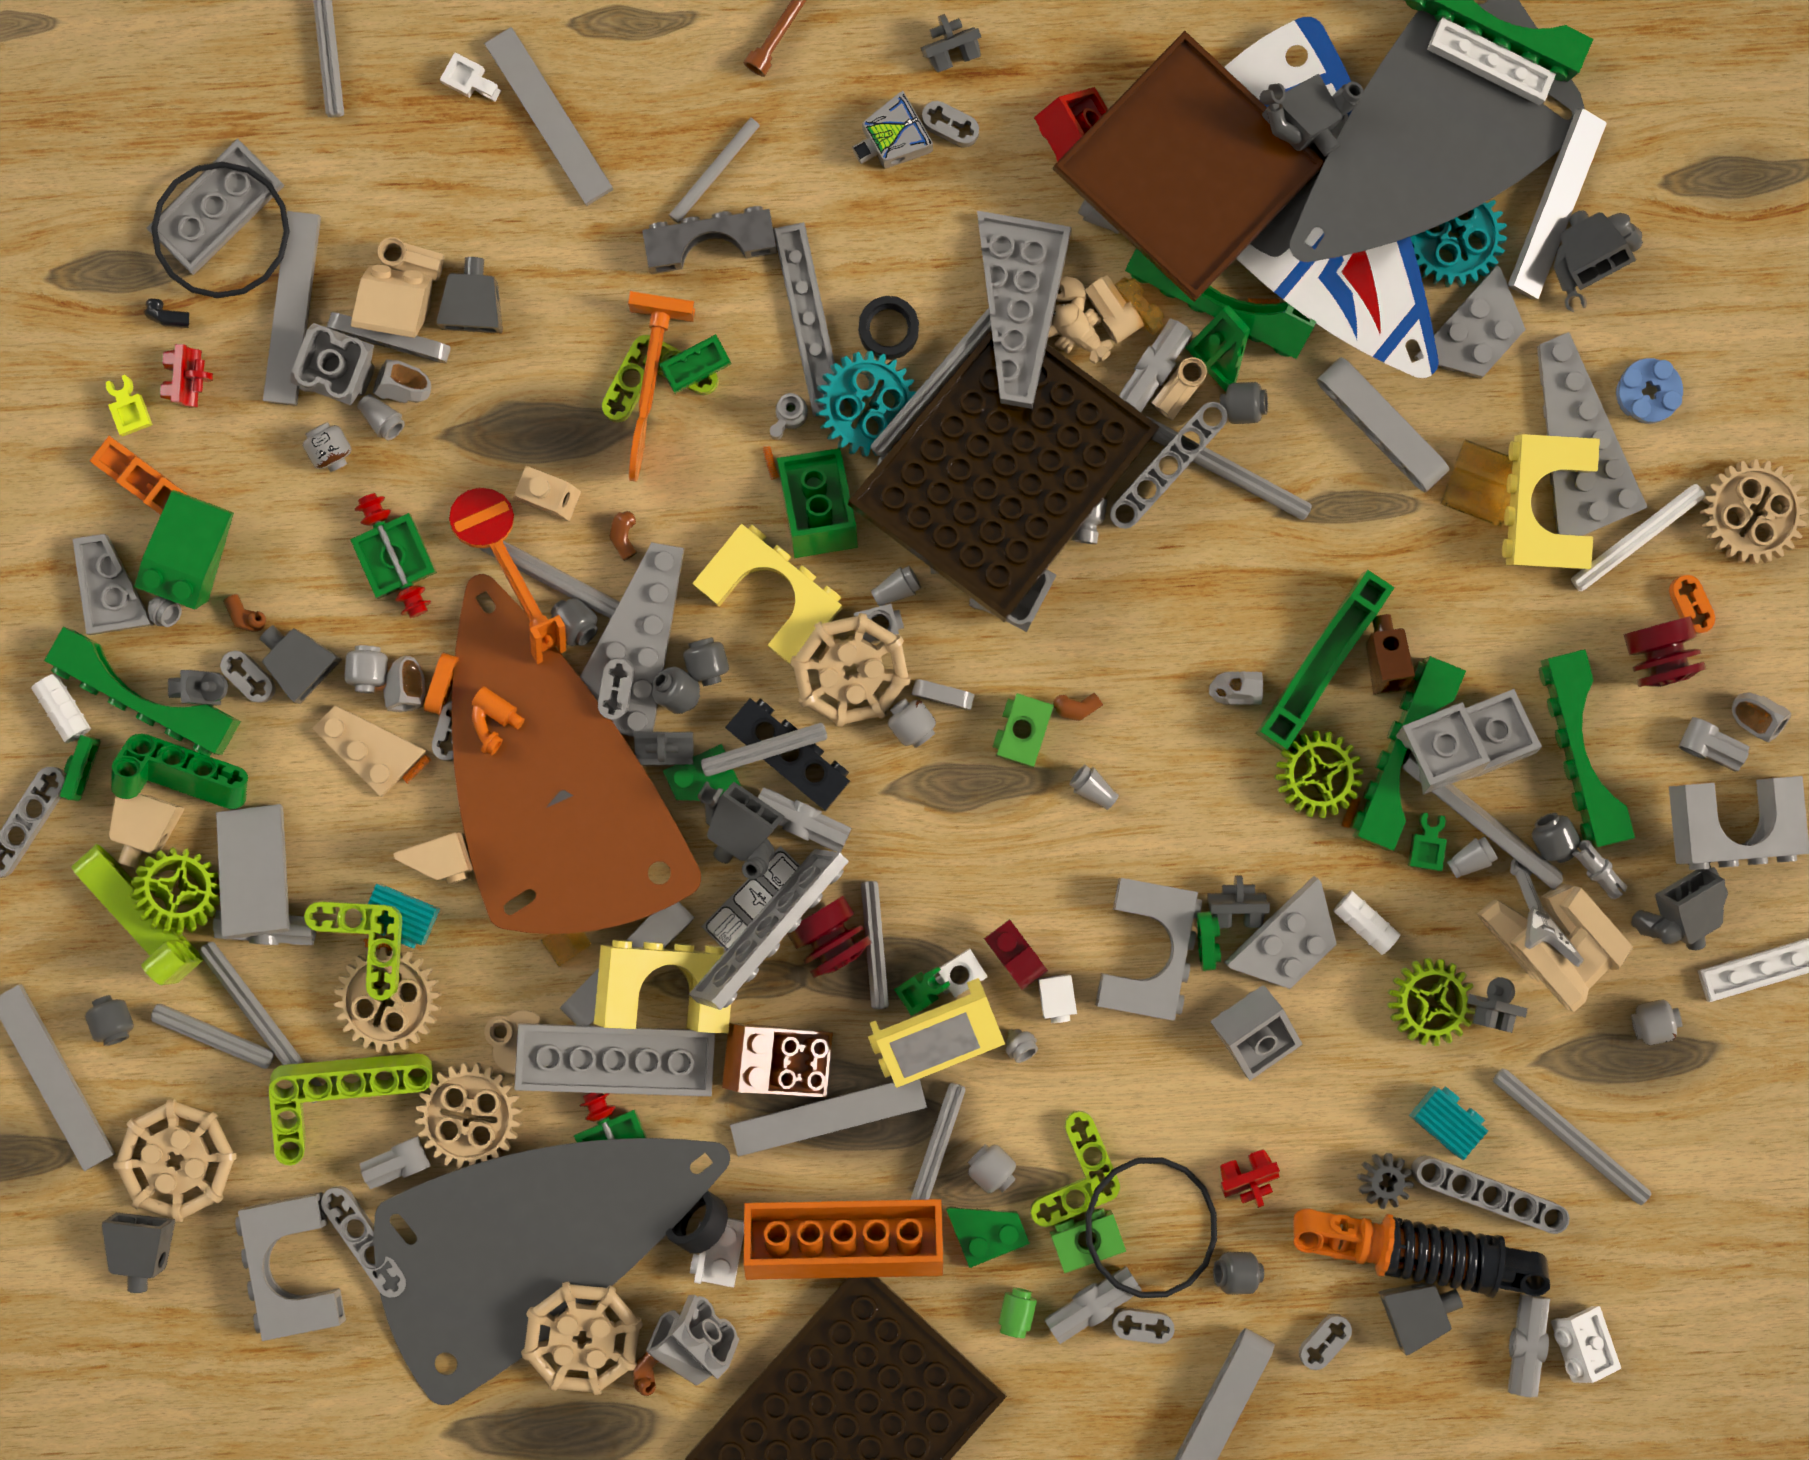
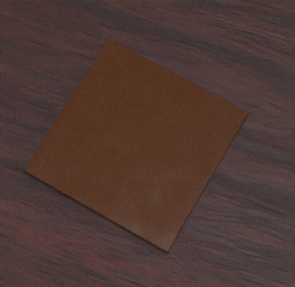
M1184 31L1054 165L1053 170L1195 302L1320 171L1325 161L1309 146L1301 151H1297L1289 143L1275 137L1272 134L1270 124L1262 116L1267 107L1194 38Z

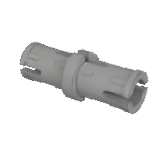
M1589 840L1581 841L1578 847L1581 852L1576 849L1572 854L1587 869V876L1592 881H1597L1610 899L1622 896L1623 893L1620 892L1618 887L1625 892L1627 885L1612 870V863L1608 859L1602 858Z

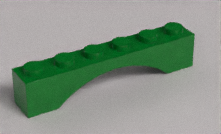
M1403 0L1410 8L1417 11H1425L1435 16L1438 22L1443 17L1555 73L1554 79L1557 81L1568 82L1579 74L1594 40L1567 25L1536 29L1516 26L1496 18L1481 8L1474 0Z
M1137 248L1125 269L1134 280L1144 284L1149 283L1159 288L1163 295L1169 298H1178L1188 303V306L1196 312H1205L1216 317L1222 309L1229 305L1250 328L1248 336L1250 340L1254 342L1262 341L1273 347L1276 353L1284 357L1291 356L1297 359L1316 324L1315 320L1308 319L1287 302L1256 304L1241 301L1222 294L1211 286L1193 302Z
M1366 570L1359 576L1255 734L1281 751L1288 750L1334 674L1379 613L1394 590V586L1369 570Z
M63 627L44 660L53 665L51 671L67 680L71 676L82 681L79 685L82 689L94 695H97L99 691L108 695L110 698L107 702L124 711L128 706L138 712L136 715L137 719L151 726H154L155 722L166 727L165 734L181 742L183 738L194 742L195 744L192 748L203 755L211 756L212 753L223 755L241 722L211 705L169 707L142 697L130 689L116 675L107 661L100 644L70 628Z
M1586 649L1541 660L1542 667L1539 668V676L1543 686H1547L1550 698L1547 699V707L1551 717L1556 718L1558 730H1555V737L1559 748H1563L1567 761L1563 762L1564 772L1568 780L1572 779L1575 791L1571 795L1575 810L1581 813L1583 824H1580V833L1583 841L1589 840L1592 846L1596 848L1635 838L1627 806L1615 798L1601 783L1590 764L1585 750L1582 732L1583 711L1588 692L1594 681Z
M1432 656L1424 658L1423 662L1418 661L1414 667L1415 677L1413 678L1415 682L1411 692L1406 691L1402 697L1399 708L1403 712L1399 722L1394 720L1389 729L1387 738L1391 739L1387 752L1382 750L1377 759L1375 768L1379 769L1375 782L1370 780L1365 789L1363 798L1367 799L1363 811L1358 810L1353 819L1351 828L1355 829L1352 837L1386 851L1395 850L1406 822L1401 806L1399 785L1401 766L1407 750L1402 741L1397 739L1396 735L1402 726L1434 714L1440 708L1453 702L1466 670Z

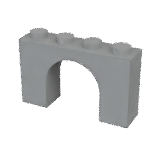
M1803 776L1756 780L1759 823L1753 836L1743 844L1735 843L1728 838L1720 826L1715 783L1669 786L1676 864H1689V870L1710 869L1709 862H1718L1719 867L1739 866V860L1748 859V865L1768 864V857L1777 856V862L1797 861V855L1809 854Z
M1118 878L1113 910L1145 915L1157 920L1163 925L1169 935L1171 952L1164 968L1150 978L1131 979L1101 973L1096 1006L1175 1021L1176 1014L1181 1015L1184 1005V995H1180L1182 982L1187 983L1190 972V963H1185L1188 950L1193 951L1196 939V932L1191 931L1193 918H1196V913L1201 911L1202 900L1197 899L1198 892Z
M322 1192L249 1206L238 1211L239 1216L235 1219L237 1234L243 1236L245 1247L241 1251L242 1263L245 1269L249 1268L251 1281H248L247 1284L248 1295L251 1301H255L257 1313L253 1317L254 1327L257 1333H261L262 1341L340 1326L346 1321L340 1288L308 1295L291 1294L275 1282L270 1270V1255L273 1247L281 1237L319 1229L328 1224L327 1216L321 1206Z

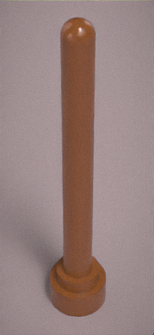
M791 0L761 48L757 47L755 51H750L743 63L749 70L761 77H765L772 66L770 63L773 59L771 54L807 0Z

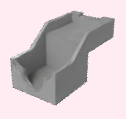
M1515 689L1467 708L1461 702L1402 726L1396 735L1397 739L1402 741L1405 748L1411 749L1417 760L1423 795L1451 783L1479 777L1536 754L1542 747Z

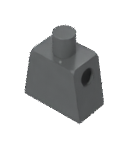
M465 257L464 274L451 273L448 275L437 317V325L442 330L503 333L498 282L493 276L483 275V258Z
M272 625L260 637V640L271 649L270 653L263 659V664L294 703L301 704L342 661L338 655L295 628L284 636Z
M115 1213L102 1222L108 1271L111 1274L127 1276L128 1292H146L148 1290V1278H154L165 1270L175 1219Z
M1426 1282L1379 1291L1399 1348L1406 1356L1449 1332L1452 1328L1447 1313L1463 1308L1461 1298L1456 1289L1439 1295L1436 1286Z

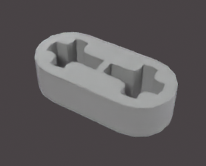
M932 101L924 107L922 123L929 132L963 148L970 147L977 141L979 125L971 116L940 101ZM939 110L942 112L941 118L949 123L946 124L938 120L936 124H932L931 116L928 114H935ZM954 124L959 128H964L965 125H969L970 133L973 135H966L964 139L960 138L959 130L952 126Z
M230 651L224 655L220 664L221 671L249 700L265 703L272 699L276 690L274 681L250 656L240 651ZM232 659H243L241 667L247 672L245 676L237 671L231 673L230 670L233 665L230 661ZM251 678L259 683L266 682V685L263 687L266 691L265 695L253 694L255 687L249 682Z
M624 658L610 660L603 671L598 709L608 719L622 717L629 707L634 668ZM618 663L623 664L622 668L624 671H628L627 677L620 679L619 687L614 686L615 675L610 674L611 668H617ZM613 690L618 691L617 702L622 703V708L616 709L614 714L610 713L608 706H605V700H611Z
M915 679L911 694L919 698L966 710H971L975 694L920 679Z
M452 701L444 705L432 741L433 753L437 758L445 761L454 760L453 751H448L447 755H443L444 749L439 747L440 742H446L449 733L452 732V717L448 716L450 710L452 711Z
M1122 1308L1112 1318V1327L1116 1335L1125 1340L1163 1344L1173 1337L1175 1331L1171 1318L1167 1314L1158 1311ZM1125 1315H1130L1132 1322L1141 1323V1326L1129 1327L1128 1332H1123V1328L1121 1325H1118V1322L1124 1321ZM1158 1319H1162L1163 1324L1168 1329L1167 1331H1162L1161 1336H1156L1153 1329L1145 1328L1146 1324L1156 1325Z
M1330 1314L1302 1342L1299 1347V1357L1306 1367L1312 1370L1322 1369L1335 1357L1352 1335L1351 1324L1340 1314ZM1342 1322L1341 1330L1344 1333L1340 1337L1335 1334L1328 1341L1325 1340L1332 1332L1329 1325L1331 1323L1338 1325ZM1324 1343L1325 1345L1319 1351L1322 1356L1321 1359L1317 1361L1313 1358L1309 1362L1308 1358L1310 1355L1307 1350L1310 1347L1317 1349Z

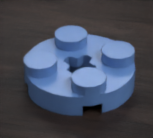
M1646 358L1633 363L1621 375V379L1616 387V397L1621 410L1627 416H1632L1634 419L1639 420L1638 422L1644 424H1653L1668 418L1682 404L1683 384L1681 377L1667 360ZM1646 383H1651L1652 386L1657 388V392L1654 394L1655 399H1650L1649 395H1643L1642 390L1646 388Z

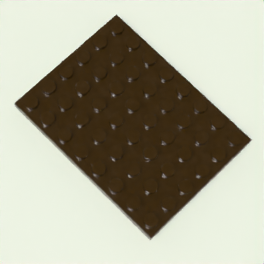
M991 330L850 498L848 506L1005 622L1158 432L1160 426L1048 344L1045 349L1033 408L1000 403Z
M879 1277L847 1278L691 1450L685 1460H951L1003 1402L1007 1395Z

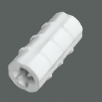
M57 674L44 677L31 687L39 700L38 703H41L47 713V717L50 718L55 726V730L58 731L65 743L79 739L80 735H85L91 730V727L84 718V714L81 713L76 705V700H73L67 690V686L63 684Z
M1352 890L1343 897L1333 910L1381 955L1385 954L1401 936L1389 922H1386L1377 911H1374L1365 900H1362Z

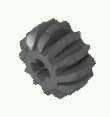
M1386 1153L1383 1162L1379 1155H1372L1374 1166L1367 1162L1362 1163L1363 1168L1368 1170V1173L1358 1174L1357 1179L1367 1182L1359 1187V1192L1362 1194L1369 1193L1366 1199L1368 1203L1373 1204L1378 1200V1207L1385 1209L1388 1199L1394 1208L1399 1206L1397 1196L1408 1200L1409 1195L1403 1189L1404 1187L1413 1188L1414 1183L1404 1180V1178L1412 1174L1410 1168L1402 1169L1405 1160L1399 1157L1393 1162V1155ZM1384 1173L1392 1177L1388 1181L1389 1187L1387 1188L1379 1184L1383 1181L1382 1175Z

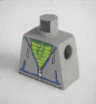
M904 91L898 93L862 123V130L867 139L852 146L853 152L860 164L877 156L884 169L933 152V142Z

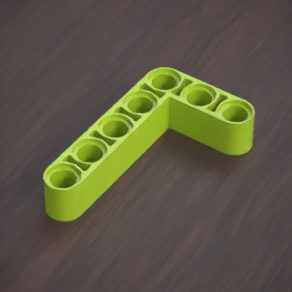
M95 844L71 866L79 879L148 953L149 957L141 964V967L154 982L161 986L179 983L203 961L199 952L183 934L179 936L176 934L175 927H171L169 933L164 934V925L158 924L156 929H152L150 926L153 919L149 918L146 921H141L140 916L144 910H134L133 905L137 900L130 897L131 890L135 889L131 885L132 878L103 847Z
M413 1053L278 1066L271 1074L269 1085L273 1144L276 1159L284 1165L291 1166L299 1163L304 1156L306 1141L303 1113L304 1102L425 1091L432 1083L431 1060L424 1054ZM421 1068L426 1073L421 1077H414L409 1072L412 1069ZM388 1071L393 1076L388 1080H381L376 1075L379 1072ZM348 1074H355L360 1079L357 1082L348 1083L343 1077ZM314 1077H321L325 1079L326 1083L321 1086H315L310 1080ZM281 1080H288L293 1086L288 1089H282L276 1083ZM283 1111H291L296 1116L292 1119H284L279 1114ZM285 1142H294L298 1145V1147L293 1150H288L284 1148L282 1144H284Z

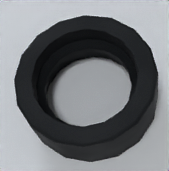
M882 296L873 299L864 307L859 317L858 331L862 345L868 352L873 351L876 357L885 354L886 360H894L905 356L913 349L918 339L919 320L916 311L907 301L897 296ZM886 309L901 313L908 325V331L904 340L894 346H883L877 343L872 338L870 332V323L873 317L878 312Z
M707 1190L688 1213L673 1228L670 1227L666 1231L668 1239L689 1253H702L709 1250L719 1241L726 1228L728 1212L724 1201ZM706 1205L705 1216L700 1226L693 1233L686 1236V1228L691 1216L700 1207Z

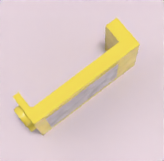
M979 978L967 982L970 995L883 1030L879 1029L876 1021L870 1023L873 1035L868 1036L875 1055L878 1053L882 1054L883 1058L878 1060L885 1078L892 1077L896 1088L1005 1045Z

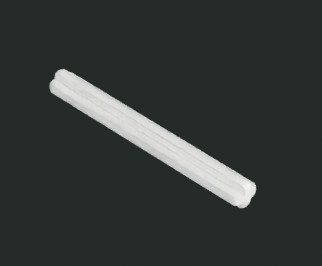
M1697 484L1690 486L1592 561L1591 569H1582L1574 575L1571 581L1575 588L1579 591L1587 589L1703 500L1705 493Z

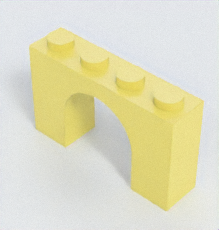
M1527 434L1514 436V441L1510 442L1508 452L1509 460L1513 461L1512 474L1508 475L1506 483L1507 493H1511L1510 506L1506 507L1504 514V523L1508 526V539H1504L1502 545V556L1506 558V565L1591 569L1593 537L1559 535L1545 530L1533 515L1531 497L1539 480L1550 472H1597L1600 439Z
M741 524L692 584L720 607L739 582L753 572L772 571L786 578L795 592L794 610L787 622L769 642L768 647L790 664L792 656L797 655L814 631V625L820 621L822 623L832 622L841 611L842 605L838 602L841 597L827 585L824 589H821L813 581L816 576L801 565L797 569L788 561L791 556L781 547L776 545L772 549L763 541L766 536L751 524L749 528H746Z
M612 940V946L601 945L594 1024L604 1028L636 1029L639 991L643 981L653 970L665 965L676 966L685 975L690 993L725 953V947L705 945V951H695L694 945L675 943L674 949H663V943L644 942L643 947H632V941ZM689 995L687 1029L696 1032L728 1033L731 1004L726 1008L718 1010L697 1003Z

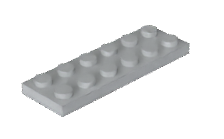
M814 849L689 995L697 1003L718 1010L732 1004L737 997L739 988L757 975L759 971L758 966L765 958H769L776 953L782 938L800 925L801 916L808 908H813L820 902L823 896L822 892L829 884L835 883L842 876L843 868L849 861L840 852Z
M518 1023L514 1089L519 1091L712 1097L715 1033L696 1032L690 1029L641 1027L621 1029L585 1025Z

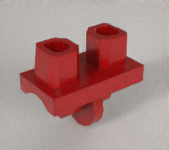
M175 344V350L163 353L162 364L164 369L173 371L172 381H163L161 384V398L189 408H198V394L203 391V382L213 381V373L204 371L205 360H201L202 350L189 348L184 344Z
M1264 1149L1248 1155L1253 1169L1250 1172L1241 1174L1236 1160L1220 1165L1223 1181L1221 1182V1189L1225 1198L1250 1189V1191L1239 1195L1242 1204L1254 1200L1257 1208L1264 1206L1262 1196L1273 1193L1270 1183L1261 1187L1258 1186L1280 1178L1277 1162L1272 1163Z

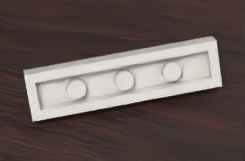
M1443 17L1438 22L1427 50L1539 106L1545 102L1556 75Z

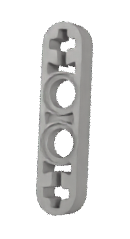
M335 312L330 314L327 324L329 329L362 341L435 362L447 363L451 347L446 344L417 335L415 338L351 327L352 317Z
M57 767L41 769L1 828L0 846L2 844L5 848L15 851V854L6 853L2 859V863L6 866L4 869H0V878L7 877L14 871L61 799L59 796L67 775L63 769ZM57 774L55 780L59 783L58 787H50L45 795L51 796L50 800L35 793L37 789L43 792L46 790L49 784L45 780L47 775L54 776ZM33 799L38 800L42 804V812L36 818L30 817L26 811L27 804ZM14 827H20L25 834L23 842L19 845H13L9 841L8 834ZM0 848V857L5 853V849Z
M334 1186L328 1189L321 1199L323 1211L379 1292L389 1298L399 1296L405 1290L406 1279L394 1260L385 1256L384 1263L376 1268L375 1264L370 1263L366 1258L367 1248L374 1246V1224L349 1189L343 1186ZM332 1193L336 1197L340 1195L344 1197L345 1200L341 1205L346 1212L351 1208L355 1212L345 1217L342 1222L338 1218L344 1214L339 1206L333 1208L330 1205V1202L333 1200ZM357 1219L363 1223L364 1233L362 1236L354 1237L349 1234L347 1225L350 1220ZM387 1261L392 1265V1268L386 1269L391 1277L397 1275L400 1278V1281L397 1283L399 1289L395 1292L391 1288L385 1290L383 1284L386 1282L385 1278L381 1273L377 1277L375 1272L382 1268Z

